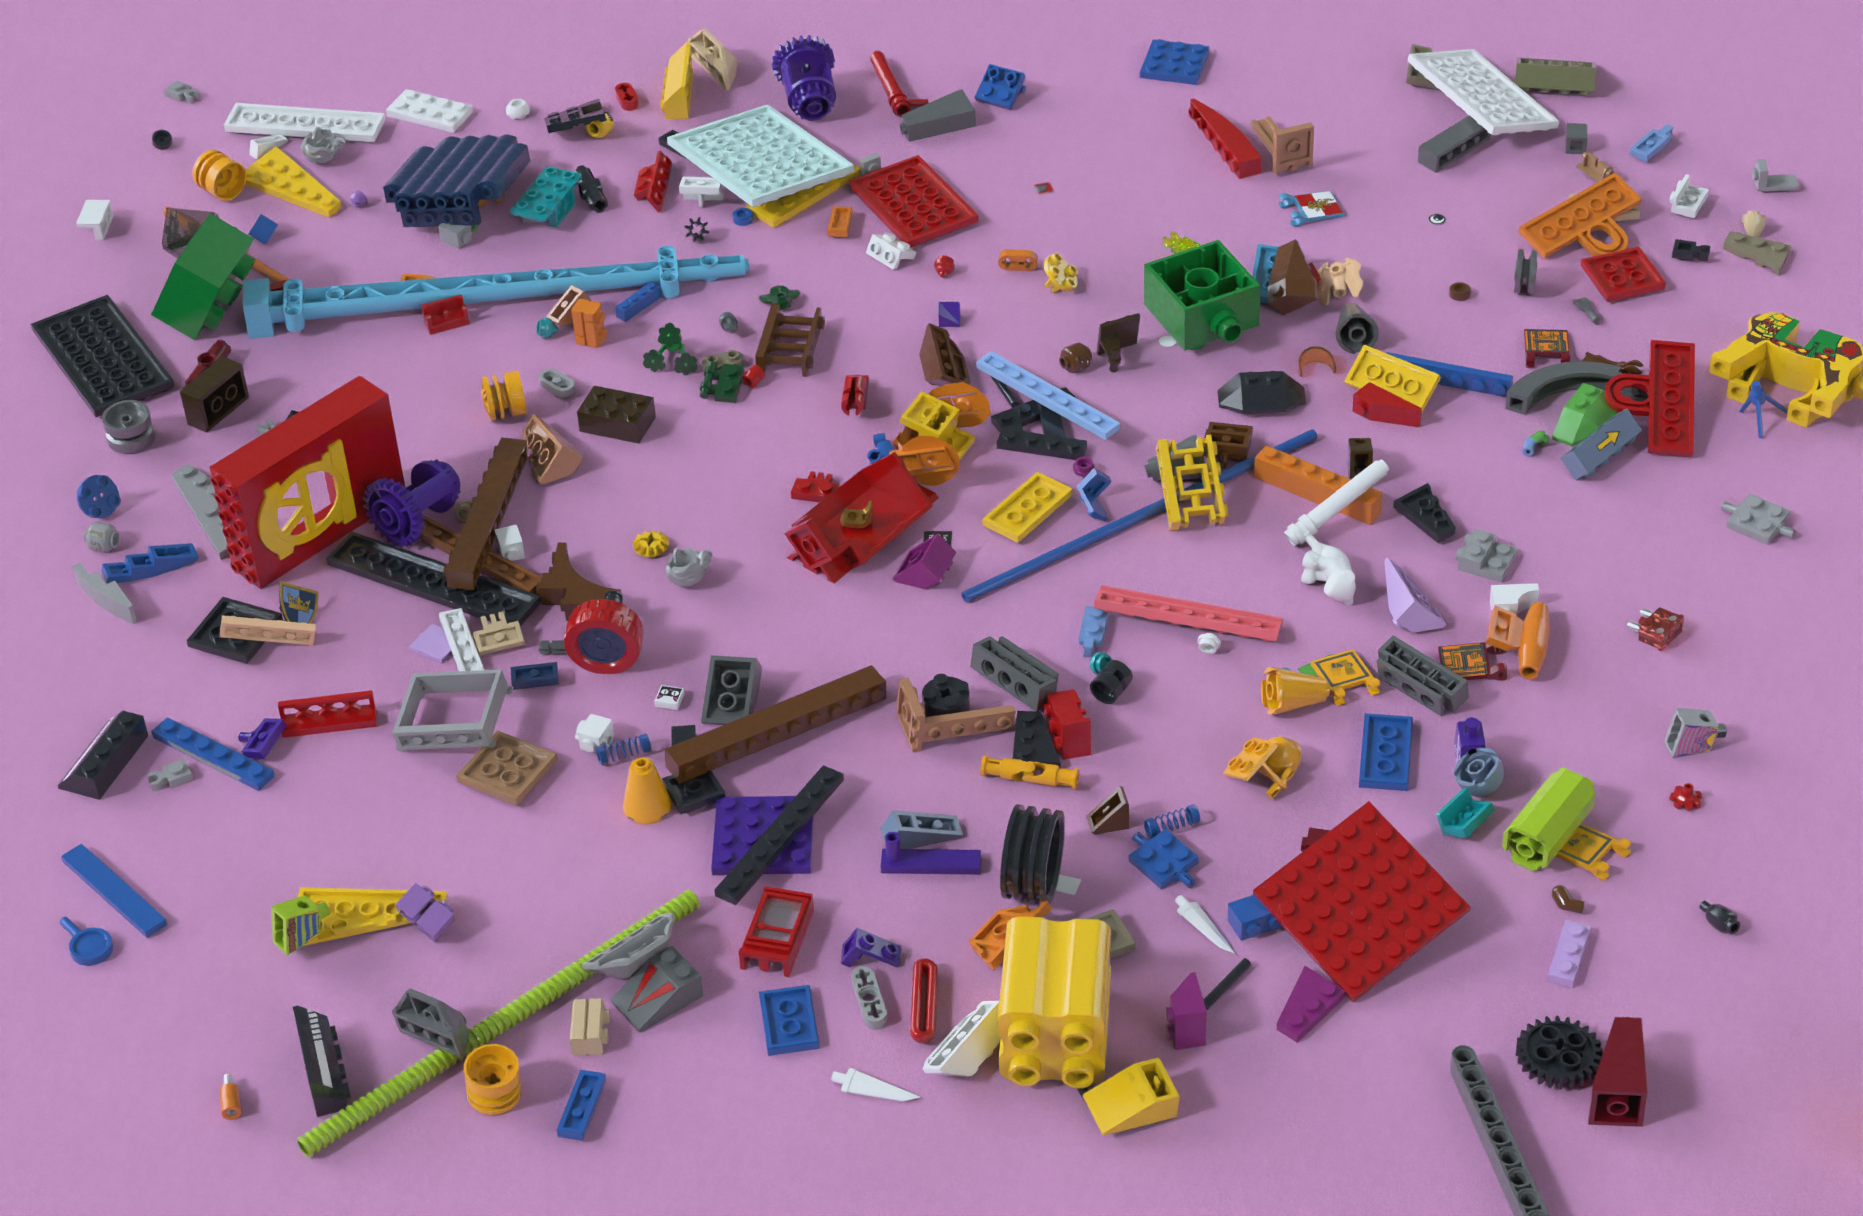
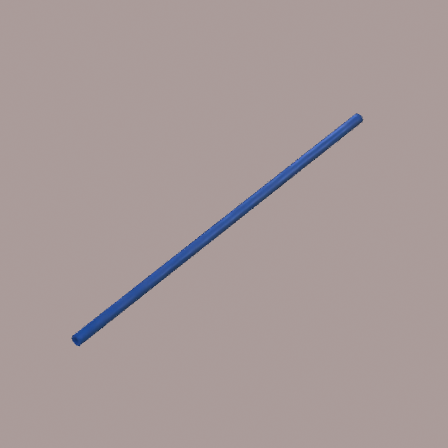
M1311 429L1272 448L1288 453L1316 440L1317 433L1314 429ZM1255 456L1221 471V475H1218L1219 482H1226L1253 469ZM1201 480L1184 488V491L1204 489L1203 481ZM1176 492L1178 504L1181 503V502H1183V501H1185V500L1179 501L1178 493ZM1164 498L969 588L961 592L962 598L965 602H969L1166 510Z

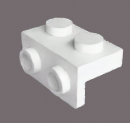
M1686 174L1682 181L1679 180L1676 191H1672L1669 203L1672 204V213L1695 218L1708 197L1709 189L1690 185V175Z
M884 233V235L872 234L866 251L868 255L894 270L897 269L900 259L914 260L916 251L909 248L910 245L908 243L896 240V236L890 233Z

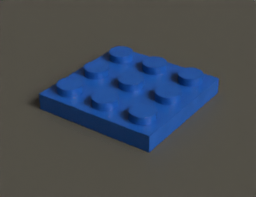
M1153 39L1141 67L1140 78L1197 85L1209 55V46Z

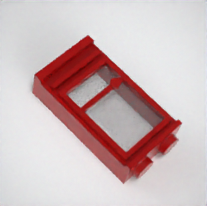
M764 886L763 894L749 930L738 952L740 969L745 970L749 959L756 958L758 959L761 971H769L770 961L783 963L784 977L790 976L814 913L813 894Z

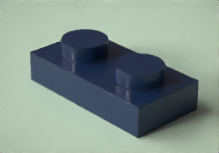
M557 662L510 667L513 690L559 685Z

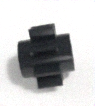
M700 217L695 222L690 218L689 222L691 225L684 226L689 232L685 236H692L693 242L698 237L703 241L704 237L702 235L709 233L708 230H705L708 222L701 223ZM694 224L696 227L701 226L700 235L692 233L691 230H693Z

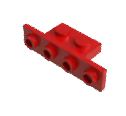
M661 150L657 152L655 164L649 167L645 166L639 171L634 191V197L638 201L647 197V200L657 212L663 209L672 169L670 158L665 156Z

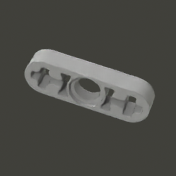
M866 966L857 967L853 970L851 978L864 1023L869 1029H881L887 1024V1010L874 971ZM861 978L867 980V985L863 986ZM866 995H874L876 997L872 1001L862 999ZM872 1010L876 1011L878 1018L872 1016Z

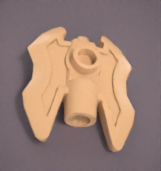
M1345 258V263L1335 262L1329 267L1328 262H1326L1319 268L1318 273L1321 276V280L1318 282L1317 288L1318 299L1323 305L1329 304L1332 291L1335 297H1344L1347 287L1354 299L1358 297L1363 286V280L1359 276V270L1362 265L1351 258Z

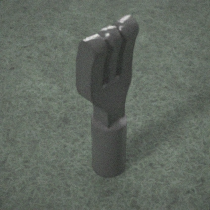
M1586 297L1573 300V304L1579 310L1585 312L1595 325L1601 322V318L1591 309V302Z

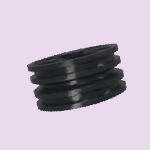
M1016 804L1014 806L1005 834L1001 860L1000 890L1003 899H1010L1014 896L1016 901H1023L1027 895L1030 903H1038L1041 899V902L1049 901L1051 904L1059 880L1064 849L1065 817L1062 810H1055L1052 814L1051 809L1043 808L1038 815L1035 806H1028L1026 810L1024 805Z

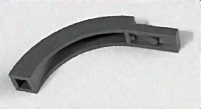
M1565 362L1537 369L1525 375L1511 386L1507 391L1505 409L1526 415L1542 399L1556 393L1578 390L1583 383L1605 391L1606 385L1612 377L1623 374L1621 373L1622 367L1599 362ZM1624 388L1621 390L1623 396L1630 397L1635 401L1640 402L1648 398L1647 393L1642 389Z

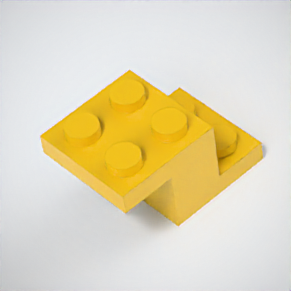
M923 391L918 394L900 418V423L919 432L918 436H934L949 443L959 455V462L975 441V436L956 427L960 409Z

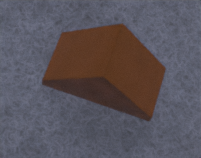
M1122 786L1114 790L1086 815L1093 834L1097 835L1129 829V803Z

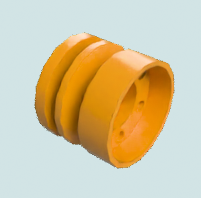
M216 149L203 153L196 160L192 172L193 181L198 187L222 201L232 200L237 197L243 190L247 179L246 169L241 163Z
M518 370L505 372L503 374V383H499L497 376L492 375L493 385H489L487 376L481 377L483 406L490 421L496 420V410L499 411L500 418L504 419L506 408H509L512 417L527 414Z
M487 1044L474 1049L464 1062V1076L469 1104L479 1113L486 1115H499L510 1111L518 1104L521 1097L519 1060L516 1054L508 1047L499 1044Z

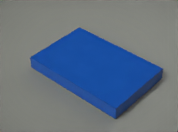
M810 985L759 992L768 1056L820 1049Z

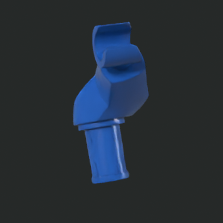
M885 433L873 435L874 445L877 449L870 450L867 455L870 464L889 455L890 451L894 450L891 442L886 440Z

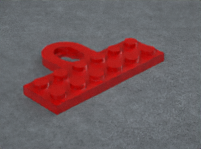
M1651 340L1649 375L1619 374L1612 377L1606 385L1604 398L1612 410L1619 413L1628 409L1631 415L1648 417L1647 453L1685 457L1693 456L1695 343ZM1624 388L1642 389L1647 393L1648 398L1640 402L1634 401L1630 397L1623 396L1621 390Z

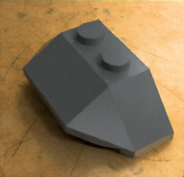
M408 989L399 1000L397 1006L392 1010L399 1031L455 1056L464 1057L469 1038V1032L466 1027L467 1021L464 1015L441 1000L414 989Z

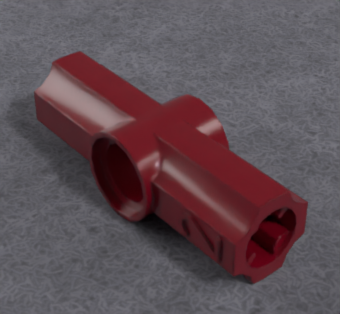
M217 340L208 352L200 354L197 357L198 365L185 380L186 386L222 356L227 358L232 352L231 346L223 340Z

